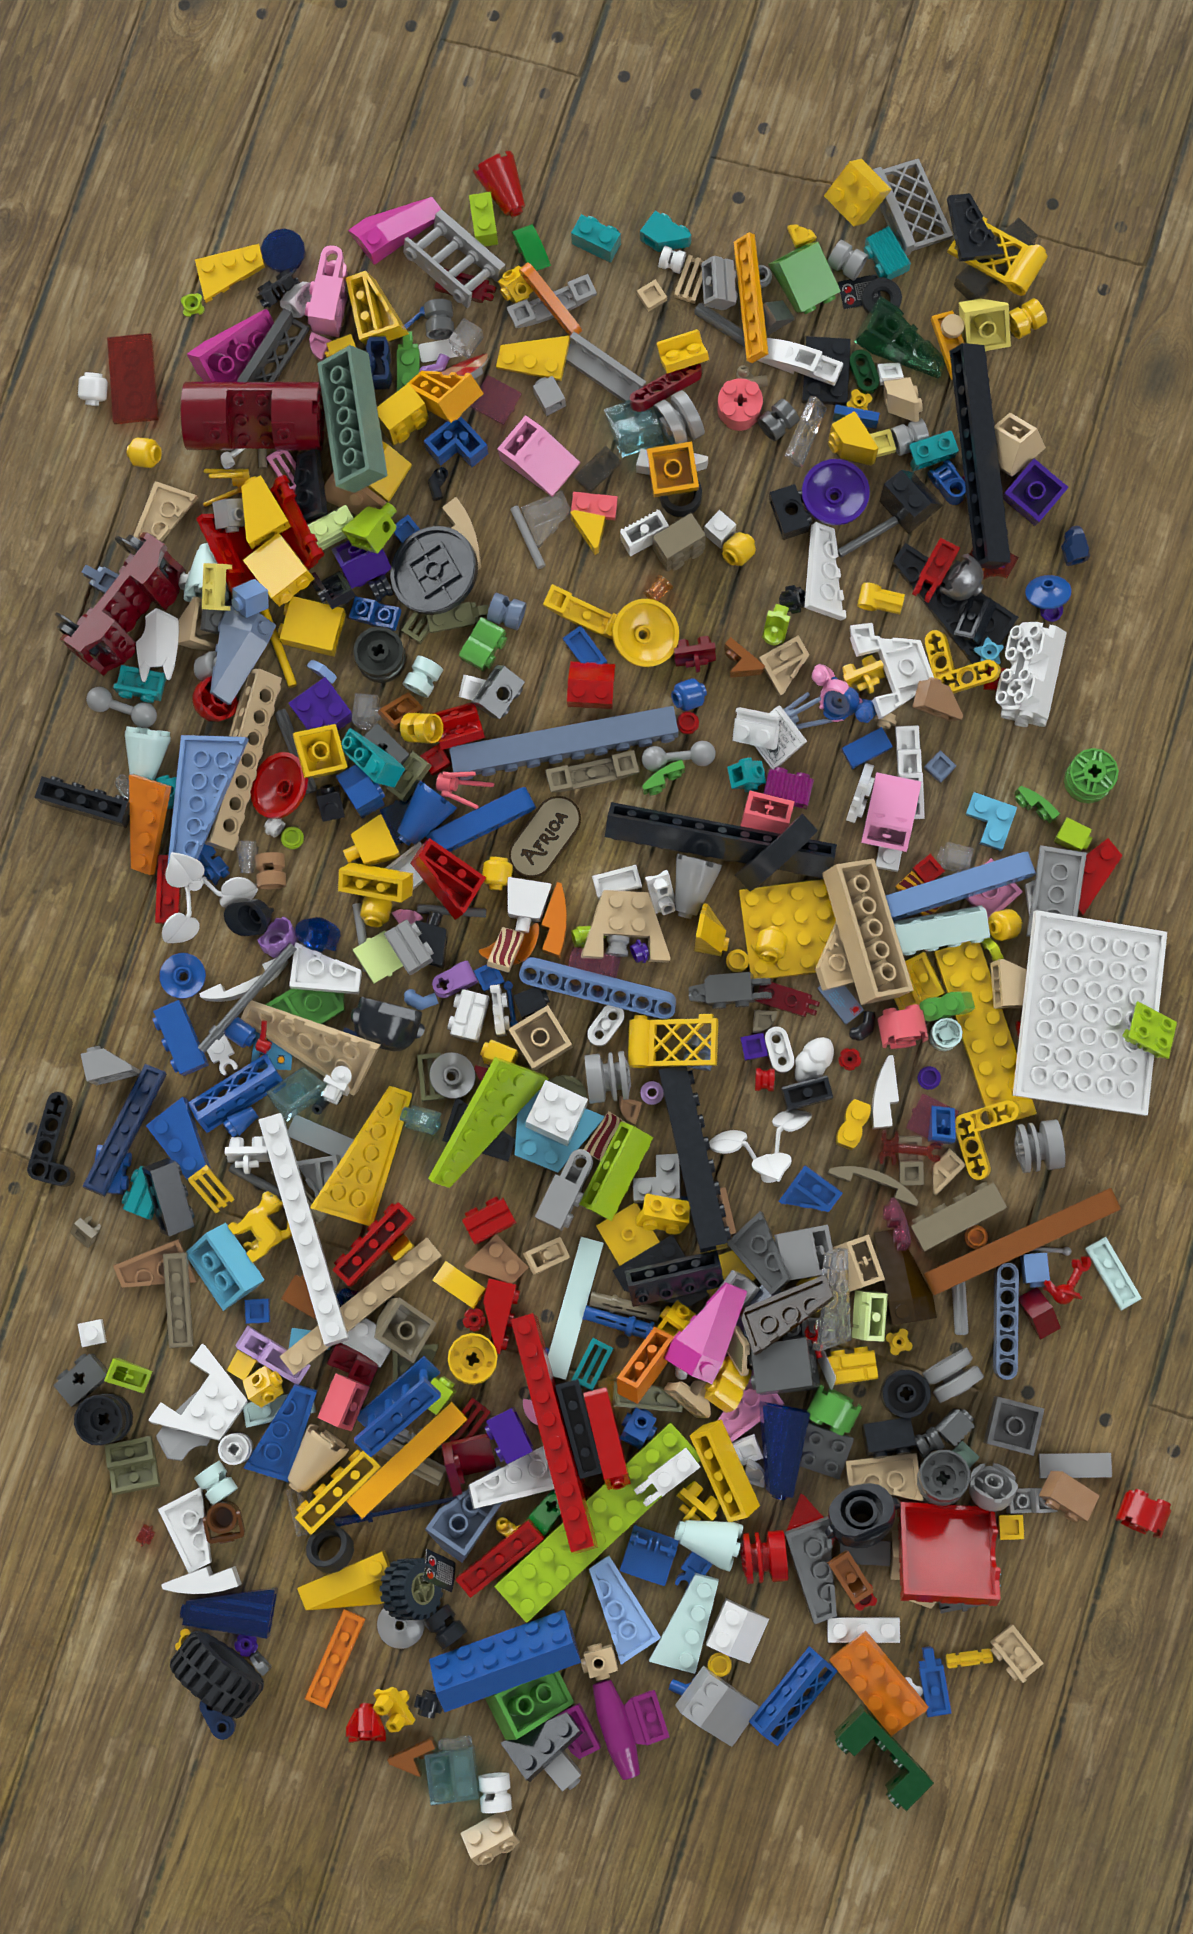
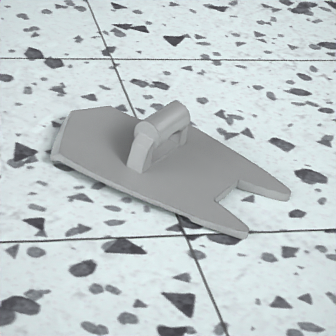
M197 1392L176 1410L178 1414H183ZM163 1426L156 1435L167 1459L182 1461L193 1448L207 1446L210 1438L171 1429Z

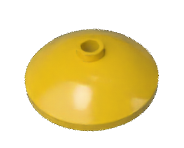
M638 599L628 603L619 611L613 623L612 636L617 651L626 661L640 667H653L665 662L674 653V648L677 647L679 641V626L674 614L664 604L652 599ZM639 632L645 634V639L639 637Z

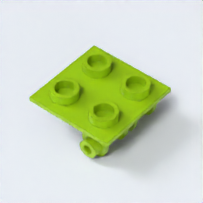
M1137 1001L1130 1030L1126 1029L1122 1037L1125 1038L1126 1042L1134 1045L1137 1044L1139 1049L1143 1047V1051L1155 1055L1156 1058L1165 1057L1169 1059L1177 1022Z

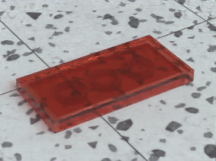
M152 334L107 337L113 423L125 424L159 420Z

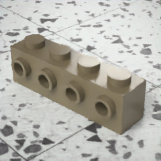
M985 1181L974 1187L976 1192L967 1196L966 1192L953 1198L954 1204L947 1207L943 1203L932 1209L933 1215L926 1218L922 1214L913 1219L914 1225L910 1226L909 1229L921 1251L924 1252L1006 1209L1007 1206L994 1183L988 1185Z

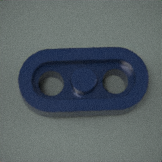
M200 1701V1711L212 1734L221 1740L233 1735L236 1729L235 1720L229 1716L222 1715L219 1711L210 1710L205 1703ZM220 1723H224L226 1725V1731H220Z

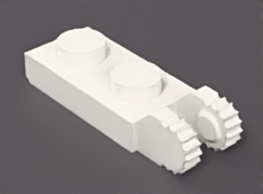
M685 1447L650 1474L648 1479L634 1489L636 1494L642 1493L653 1483L658 1491L645 1499L643 1503L647 1507L661 1495L663 1497L699 1469L700 1466Z

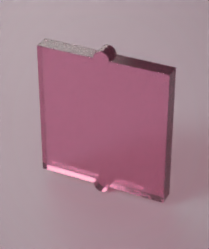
M488 375L480 387L484 394L470 407L504 425L511 412L515 411V405L522 393Z
M922 1094L916 1108L912 1109L913 1114L906 1128L928 1139L931 1107H952ZM955 1109V1119L957 1118L958 1113H959V1111L956 1110V1109Z

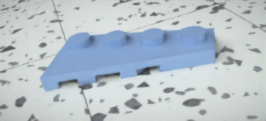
M608 1555L590 1567L589 1571L620 1664H623L659 1640L661 1636Z

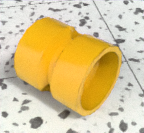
M1035 298L1023 303L1021 309L1016 307L1009 311L1010 331L1017 339L1028 335L1031 332V328L1037 330L1047 324L1044 308Z
M407 713L401 719L400 733L407 742L436 743L442 737L443 723L437 714Z

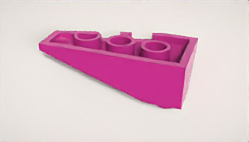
M429 197L366 217L348 231L375 265L404 245L407 237L412 239L431 226L435 221V214L441 208L433 197Z
M264 309L204 341L187 353V356L196 373L204 382H237L240 374L246 368L273 326L274 321L268 309Z
M725 1282L706 1302L703 1310L697 1316L694 1315L690 1319L691 1322L687 1327L674 1336L664 1359L689 1375L713 1384L723 1364L747 1291Z

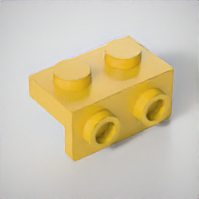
M646 1194L644 1196L643 1209L636 1217V1225L642 1226L646 1230L658 1229L668 1234H680L689 1224V1202Z

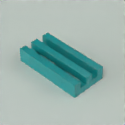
M592 1338L572 1380L579 1379L580 1385L593 1390L613 1348ZM594 1344L599 1347L581 1380L578 1376ZM604 1348L607 1352L591 1384L586 1381Z

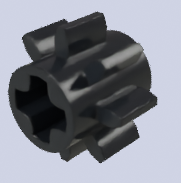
M795 585L786 586L785 591H782L779 596V603L782 606L788 607V612L791 611V614L800 613L801 608L805 607L806 592L801 587H796Z
M424 1689L422 1695L417 1694L414 1707L419 1708L418 1715L435 1718L436 1713L441 1714L443 1708L435 1691Z

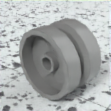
M683 390L671 395V404L666 400H662L653 406L657 421L671 445L687 442V436L695 440L704 435L705 431L701 418L691 399Z
M967 1347L941 1360L922 1373L928 1384L944 1381L933 1391L939 1403L962 1394L984 1377L978 1366H971L965 1370L962 1369L971 1363L973 1359Z

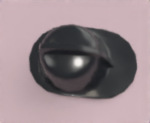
M259 899L236 902L226 907L224 920L228 928L239 936L261 935L267 931L274 908L268 907L265 902Z

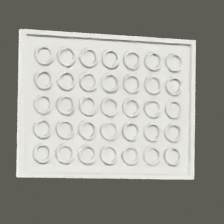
M1038 910L1033 911L1013 1096L1143 1116L1148 1115L1154 1055L1143 1051V1047L1141 1049L1137 1048V1044L1134 1045L1126 1042L1122 1035L1126 1029L1130 1030L1137 1001L1159 1012L1167 932Z

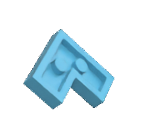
M974 792L966 815L987 822L980 844L1002 851L1017 807Z

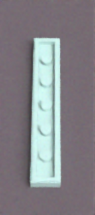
M581 1237L548 1354L553 1376L565 1380L604 1244Z

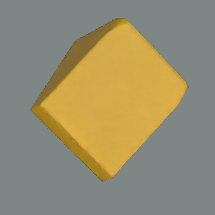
M403 1234L388 1249V1252L395 1261H398L415 1246Z
M238 1349L227 1371L244 1380L252 1374L258 1361Z

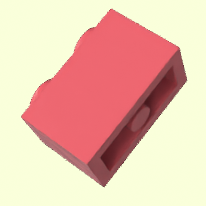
M335 1374L317 1418L338 1428L352 1431L370 1387L346 1376Z

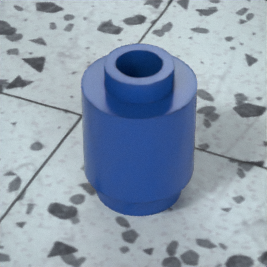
M239 1017L235 1018L224 1031L225 1036L241 1048L250 1047L257 1038V1035H255L256 1029Z

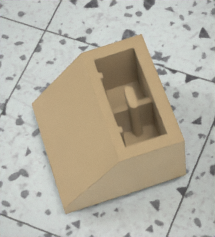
M1012 413L1006 415L994 426L1000 470L1011 477L1046 448L1038 429Z
M869 1235L832 1247L837 1271L830 1274L838 1296L885 1280Z

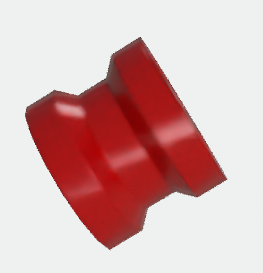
M756 1068L755 1091L767 1089L769 1092H774L775 1069L763 1071L761 1068Z

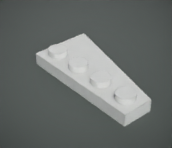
M815 522L811 525L804 608L843 620L846 618V610L842 609L841 602L844 600L843 590H840L839 587L841 573L836 564L838 550L835 529Z
M544 1446L468 1485L473 1509L555 1490Z

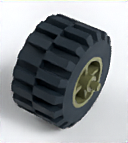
M424 1558L398 1559L390 1563V1567H387L384 1571L385 1575L381 1578L382 1586H380V1591H382V1596H380L381 1602H384L383 1607L385 1611H389V1615L397 1620L428 1619L430 1615L436 1613V1607H439L441 1604L440 1598L443 1597L441 1588L423 1580L425 1565L438 1575L436 1569L431 1564H427Z

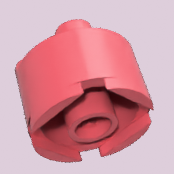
M742 378L725 382L719 392L717 412L720 420L728 428L743 431L751 428L757 422V419L761 416L763 396L758 384Z
M910 1005L905 1010L899 1011L896 1008L883 1010V1015L878 1018L883 1048H886L887 1045H890V1049L915 1046L916 1040L922 1039L923 1043L929 1039L924 1013L919 1005Z

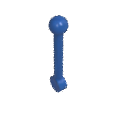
M424 306L420 308V312L404 325L406 329L421 316H425Z
M506 981L504 989L507 990L511 1016L510 1027H512L518 1021L515 1019L511 991L513 984L510 981Z

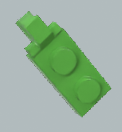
M412 331L408 332V335L403 336V344H398L397 391L412 380L420 370V351L418 344H413Z

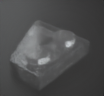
M562 490L555 493L553 497L549 495L521 507L523 516L538 548L543 545V542L551 533L555 532L559 524L571 512Z

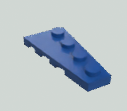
M294 1384L245 1464L244 1469L289 1482L288 1476L300 1448L317 1390Z

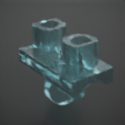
M412 1106L411 1109L404 1107L400 1120L406 1122L405 1127L408 1129L434 1135L441 1126L440 1116L442 1113L417 1106Z

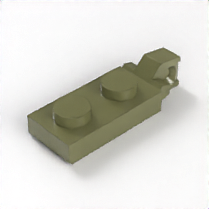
M466 602L445 613L426 615L429 633L472 626L474 623H478L479 617L487 616L489 607L488 605L476 607L475 602Z

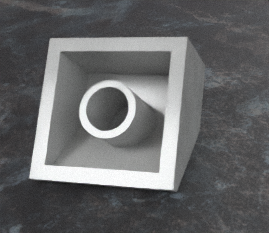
M100 1046L88 1048L86 1053L81 1054L86 1081L96 1086L140 1074L139 1069L104 1048L101 1049Z

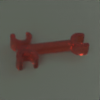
M883 1130L881 1133L883 1150L879 1154L880 1164H883L885 1156H891L892 1165H895L897 1162L896 1153L928 1156L933 1162L940 1161V1155L932 1154L934 1149H941V1144L938 1142H933L928 1147L897 1144L899 1141L898 1131H895L894 1138L890 1140L886 1138V1130Z

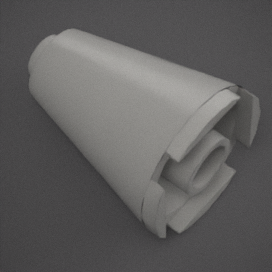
M677 854L675 910L679 911L678 916L691 919L692 915H698L722 865Z

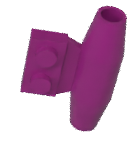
M611 1679L593 1684L596 1713L608 1753L622 1780L640 1775L636 1744L650 1745L670 1738L656 1692L653 1689L633 1696L624 1705Z

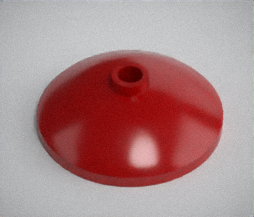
M288 752L271 755L256 770L257 776L253 781L250 791L251 800L254 808L261 815L270 819H280L291 814L300 805L306 794L308 778H304L299 757Z

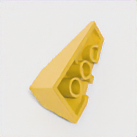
M383 1550L346 1566L339 1572L328 1574L298 1587L297 1590L305 1610L384 1603L381 1602L380 1598L382 1596V1591H380V1586H382L381 1578L385 1575V1569L390 1567V1561L386 1551Z

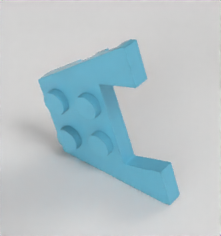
M539 1090L517 1114L515 1156L558 1173L567 1163L572 1152L579 1149L585 1140L588 1139L602 1122L604 1116L585 1109L569 1145L565 1146L525 1127L527 1117L537 1099Z

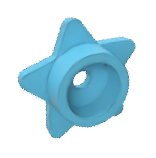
M987 637L984 645L974 648V651L981 656V661L993 660L1000 664L999 653L1004 646L995 644Z

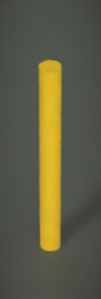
M269 609L260 612L261 615L273 622ZM275 627L270 639L288 687L292 688L297 686V682Z

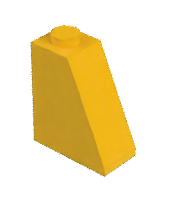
M261 475L249 478L245 481V485L241 486L246 540L251 549L266 542L278 532L281 533L291 527Z

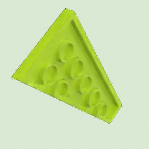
M495 1057L428 1179L435 1184L450 1188L542 1088L545 1080L548 1081L549 1078L544 1074Z

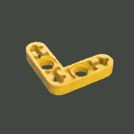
M932 630L926 635L925 646L933 676L942 680V684L945 683V679L948 681L957 680L960 686L957 683L948 685L953 694L993 682L999 678L1001 668L993 660H984L955 669L946 635L938 630ZM934 636L941 638L938 641V647L940 650H944V652H938L936 645L931 644L935 640ZM944 656L947 659V664L944 668L939 669L936 666V661L939 657ZM988 665L994 668V670L991 671V676H989L986 673L979 675L976 670L978 668V671L984 672L988 670ZM971 671L974 678L970 683L966 684L962 680L963 674Z
M1012 1100L1003 1101L961 1114L955 1119L956 1135L968 1173L973 1179H985L991 1171L980 1131L1018 1119L1021 1114V1107L1017 1102ZM1008 1104L1010 1107L1015 1108L1011 1118L1009 1114L1000 1116L1002 1121L999 1122V1114L995 1110L996 1107H998V1112L1006 1110ZM985 1111H990L994 1117L993 1122L989 1125L983 1123L981 1119ZM963 1118L971 1122V1125L968 1126L969 1133L974 1132L975 1136L963 1138V1135H967L966 1129L960 1127V1124L963 1123ZM970 1140H974L978 1144V1151L974 1154L968 1152L966 1148ZM982 1156V1159H977L979 1165L985 1167L981 1176L979 1173L974 1172V1168L977 1167L976 1160L970 1161V1157Z

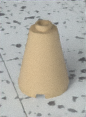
M315 1424L308 1426L288 1476L289 1486L299 1493L302 1490L307 1492L349 1451L348 1448H344L346 1445L338 1437L327 1430L324 1432L318 1431L319 1426Z

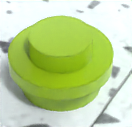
M288 827L282 832L281 842L286 848L293 850L303 844L304 835L299 828Z

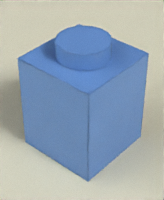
M256 579L232 588V606L244 617H250L269 608L268 589Z
M1047 1253L1024 1254L1020 1256L1023 1284L1030 1283V1288L1043 1287L1044 1281L1050 1280Z

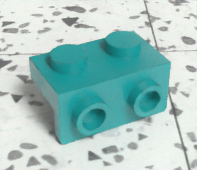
M121 665L117 684L114 683L113 689L120 697L131 699L132 696L140 697L141 701L153 703L154 700L161 701L166 676L165 673L149 670L147 680L143 682L139 668Z

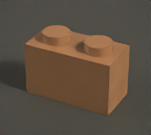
M1050 1471L1039 1494V1497L1046 1501L1045 1504L1054 1510H1061L1065 1513V1518L1075 1523L1078 1520L1088 1521L1099 1499L1098 1494L1063 1471Z

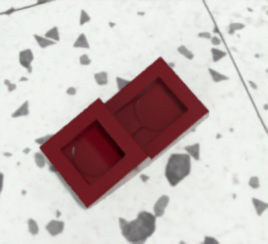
M343 1343L334 1345L327 1361V1365L348 1372V1378L370 1386L379 1366L369 1357Z

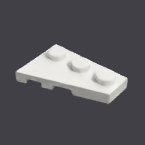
M295 942L297 950L293 954L290 989L347 994L360 993L362 976L360 969L337 959L329 958L318 951H313Z
M198 1488L159 1508L161 1517L188 1573L190 1574L211 1563L210 1544L207 1542L203 1525V1517H206L203 1490Z

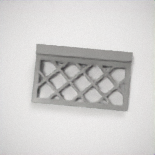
M919 158L883 170L881 167L873 169L892 189L879 207L887 225L890 226L906 256L910 255L914 250L952 238L953 234ZM915 167L918 173L917 179L905 174L906 169ZM893 174L899 177L898 184L895 185L889 182L886 175ZM902 179L914 184L911 192L899 187ZM916 186L925 189L927 193L925 198L913 193ZM896 192L908 197L906 204L896 200ZM911 198L922 203L920 211L908 206ZM925 205L934 209V218L922 213ZM905 211L917 216L914 224L905 220ZM919 218L931 223L928 230L916 225ZM935 224L943 229L944 234L937 235L930 231ZM913 231L925 235V239L916 243L912 236Z

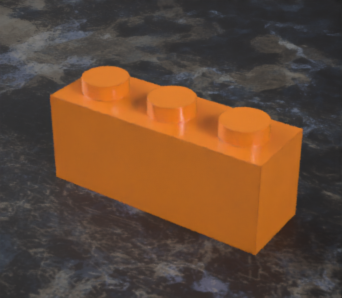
M656 1327L651 1330L617 1377V1391L619 1395L637 1404L641 1401L669 1362L664 1359V1356L674 1336Z

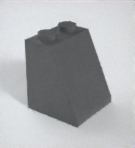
M800 1338L774 1342L758 1355H754L751 1348L750 1355H748L749 1364L753 1366L754 1375L751 1376V1384L757 1394L766 1395L818 1390L820 1386L818 1364L810 1339Z

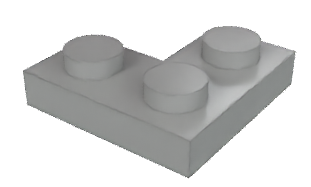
M678 1154L656 1155V1177L633 1178L634 1203H644V1196L646 1194L681 1200V1167Z

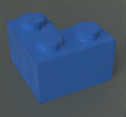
M461 416L452 423L445 422L424 440L426 451L440 466L457 452L471 468L489 454L487 444Z
M356 764L336 776L361 818L366 817L385 805L382 800L385 795L380 785L374 781L372 782L371 778Z

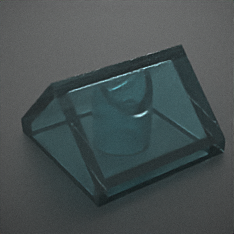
M302 1067L268 1090L266 1094L283 1115L284 1119L288 1121L316 1102L322 1096L326 1084L305 1067Z

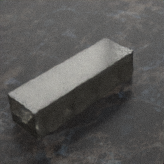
M1019 217L1004 231L1028 246L1035 245L1038 236ZM999 237L995 239L996 244H1000ZM1015 246L1006 247L1008 257L1018 255L1021 249ZM1003 255V257H1001V258H993V261H994V260H998V259H1002V258H1005V257H1004V255ZM982 259L977 261L980 263L989 262V259ZM1007 264L995 265L996 272L1005 276L1004 273L1008 270ZM968 265L956 276L954 287L970 301L983 299L990 291L989 288L993 284L998 285L1000 281Z

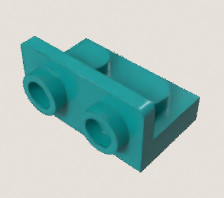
M947 431L911 443L909 448L913 459L910 465L914 472L943 462L946 459L955 458L959 449L953 432Z

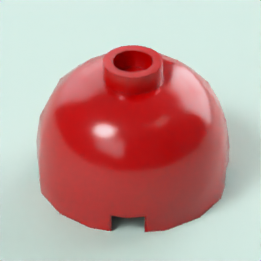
M212 676L203 679L195 687L192 695V704L195 711L200 717L212 722L231 718L237 710L239 703L237 697L235 696L232 703L227 705L210 693Z

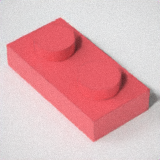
M573 492L571 511L578 510L605 516V520L615 521L618 496Z

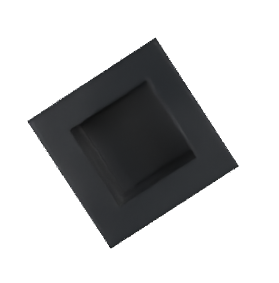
M533 987L513 995L522 1020L547 1006V1003H550L546 990L541 991L539 987Z

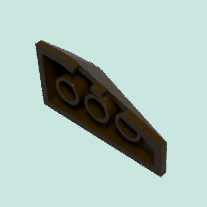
M898 1229L874 1232L878 1260L885 1280H882L884 1293L888 1294L887 1310L890 1326L937 1318L933 1294Z

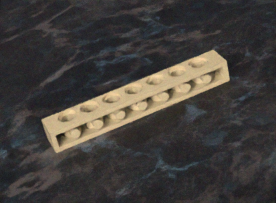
M252 669L246 678L229 737L247 738L249 735L250 742L247 743L242 754L244 763L242 764L240 759L204 843L220 850L234 851L239 841V830L245 819L244 812L251 797L250 791L253 781L257 776L256 769L263 754L264 740L269 733L268 726L275 711L276 697L281 689L280 683L282 678L262 669ZM224 821H225V823H226V828H225V830H224V827H223Z

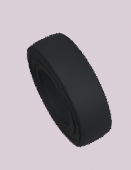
M874 279L864 288L862 294L863 308L869 316L875 319H888L895 315L901 306V290L890 279ZM876 292H887L890 295V303L884 307L877 306L873 301V296Z

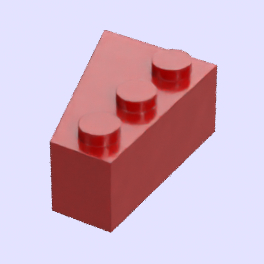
M431 838L421 845L410 863L455 920L465 913L486 879L484 875Z

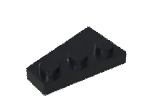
M312 449L297 455L294 483L296 484L295 500L306 522L328 514L320 450Z
M459 1098L455 1099L442 1139L446 1143L450 1140L468 1107ZM502 1130L481 1154L509 1162L516 1140Z

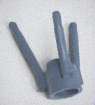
M808 692L783 709L798 729L833 722L829 719H821L796 725V722L799 721L797 714L821 701V697H818L794 710L793 708L810 696Z

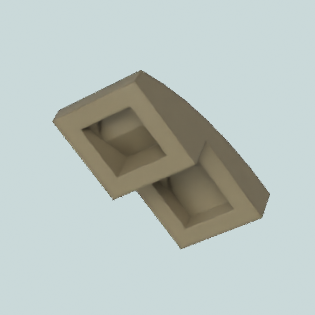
M898 1136L899 1180L902 1185H924L921 1136Z

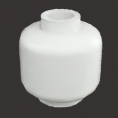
M85 372V376L79 378L78 397L85 400V405L99 406V402L107 399L108 382L105 378H102L103 374Z

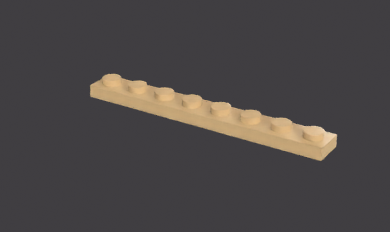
M428 1238L424 1239L340 1307L347 1333L442 1257ZM319 1325L279 1356L294 1376L329 1348L324 1345Z

